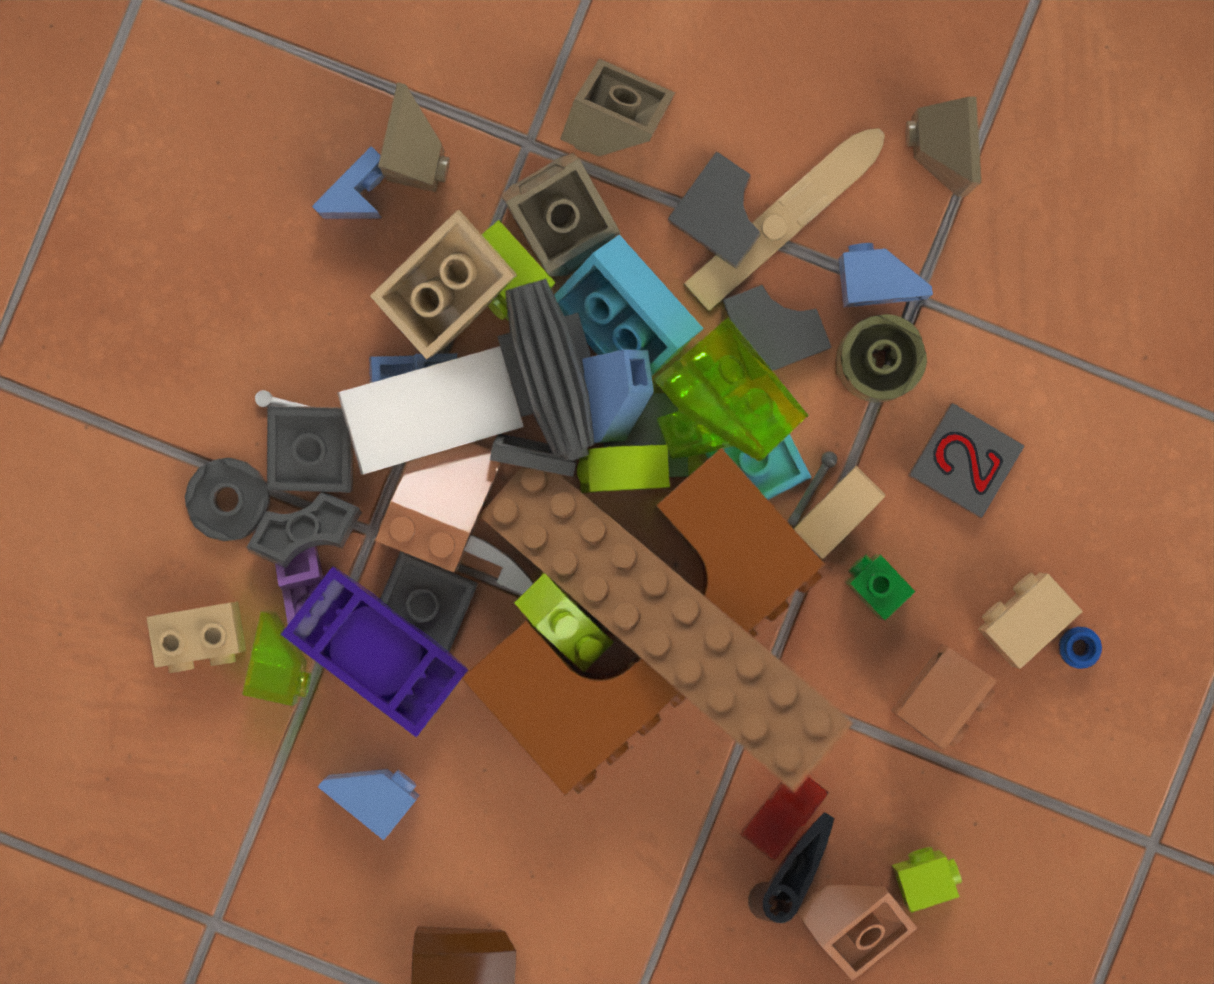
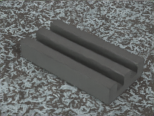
M505 434L496 436L490 456L492 461L571 477L574 475L577 459L564 462L563 455L554 456L548 443Z

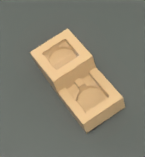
M855 466L796 524L794 530L823 559L886 495Z

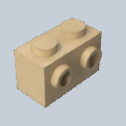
M1029 573L1014 586L1013 590L1016 594L1005 605L999 601L982 616L985 623L978 630L1012 667L1021 669L1083 612L1047 573H1038L1036 576L1033 573Z
M238 601L147 617L155 667L168 665L169 673L194 669L193 661L207 658L210 659L211 666L236 662L235 654L246 651Z

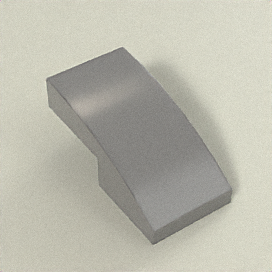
M470 535L464 549L465 552L503 567L496 582L497 584L520 594H523L534 584L530 576L512 558L487 541Z

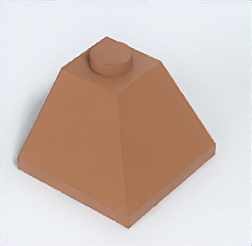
M828 884L821 891L809 896L805 904L797 911L798 916L821 947L852 981L917 929L916 925L884 886Z

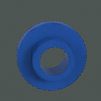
M1073 627L1067 630L1059 641L1060 656L1071 667L1077 669L1091 667L1101 656V640L1089 628ZM1081 639L1085 642L1086 650L1083 654L1076 655L1073 652V644Z

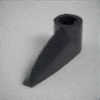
M824 812L797 840L775 870L770 881L761 882L754 886L748 897V906L753 915L759 919L774 923H786L796 915L821 862L835 818ZM772 895L777 896L774 898L777 901L775 909H769L772 907L769 904Z

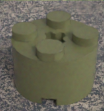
M891 314L872 316L856 324L841 340L836 355L837 375L846 389L854 396L874 403L889 402L912 390L921 380L927 365V354L917 328L904 318ZM884 350L887 352L885 360L890 364L878 368L875 366L876 359L872 356V353L876 354Z

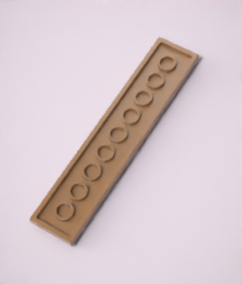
M521 467L479 515L794 792L853 724L843 713L560 474Z

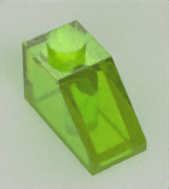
M266 610L260 614L242 695L293 706L298 703L299 697L306 698L310 686L311 673L305 672L307 660L300 649L280 635L286 627L277 612Z

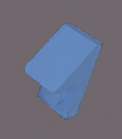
M372 146L312 206L323 219L382 218L379 212L360 195L364 189L368 192L373 190L384 178L383 173L378 167L381 155Z

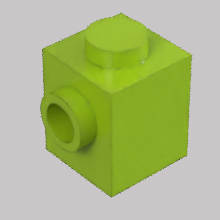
M932 847L921 848L909 853V860L892 865L904 905L911 913L959 897L956 885L962 883L957 864L954 858L947 860L946 855L940 850L933 851Z

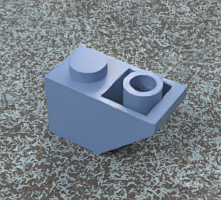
M620 350L582 359L584 379L589 393L594 443L625 441L650 400L654 390L648 350Z

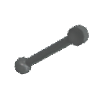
M828 451L822 455V465L787 520L792 528L796 526L801 514L828 469L837 464L838 459L834 452Z

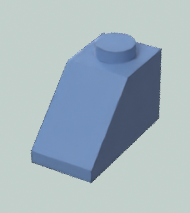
M873 243L848 246L849 252L843 253L838 258L843 308L926 300L933 295L930 284L887 249L874 250Z
M388 769L328 775L318 786L324 793L383 840H385L419 797V794L414 791L417 786L416 783L399 770L394 774Z

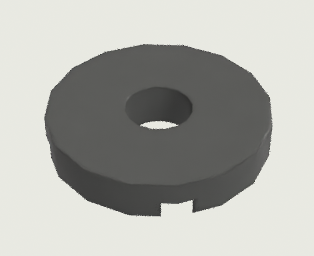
M233 458L213 460L199 467L189 480L185 493V505L194 527L207 537L221 541L239 540L254 533L266 511L268 512L271 503L267 483L261 472L248 462ZM227 487L234 489L239 498L235 509L229 512L223 511L217 504L218 493Z

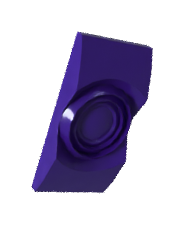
M334 566L280 634L416 738L468 671L464 664L433 638L406 621L375 594Z

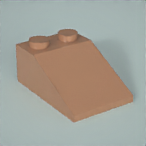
M472 442L410 460L393 495L375 541L451 572H458L466 553L464 551L470 535L474 533L480 518L479 515L482 513L502 462L490 460L491 450Z

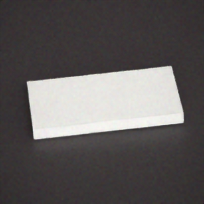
M500 346L337 393L361 475L524 427Z

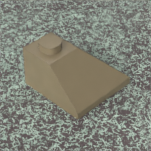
M599 59L573 101L560 140L573 145L580 151L589 152L598 157L649 142L669 107L675 92Z
M397 82L378 167L388 182L436 192L438 181H446L450 158L444 157L445 150L406 84Z
M976 96L918 108L912 116V121L906 122V144L908 147L913 146L914 159L957 197H966L981 183Z

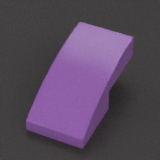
M316 546L298 554L289 563L287 568L275 564L278 586L283 592L288 624L324 578Z

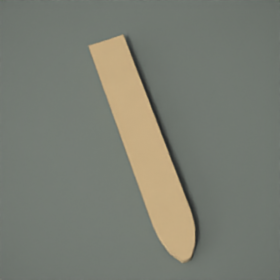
M879 128L868 129L851 136L752 222L761 235L737 269L715 255L684 283L708 312L869 169L883 147L885 137L883 131Z

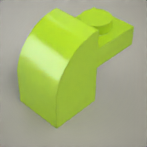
M667 445L588 449L589 455L579 458L577 476L582 493L670 488Z

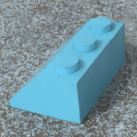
M620 234L592 253L554 294L564 316L578 312L587 344L597 355L620 350H648L651 376L704 329Z

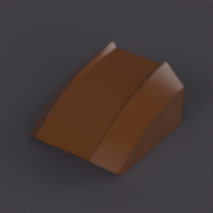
M417 927L414 933L411 984H515L516 950L505 931Z

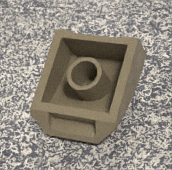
M574 153L556 158L550 164L513 184L501 195L517 225L549 276L569 275L577 270L592 253L620 234V230L582 162Z

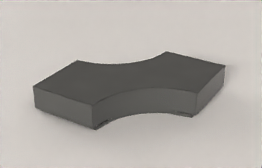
M322 492L312 504L298 512L279 514L266 511L246 548L250 553L283 568H287L289 563L298 554L311 547L331 545L343 549L362 512L359 507Z

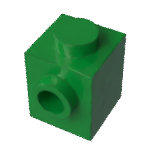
M867 554L863 555L849 568L848 572L852 576L845 582L879 619L884 621L916 592L881 554H875L872 558Z

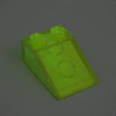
M729 317L702 337L654 379L681 413L758 462L763 460L809 416Z

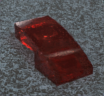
M807 776L795 792L781 781L739 834L770 860H776L801 826H805L829 792L809 776Z

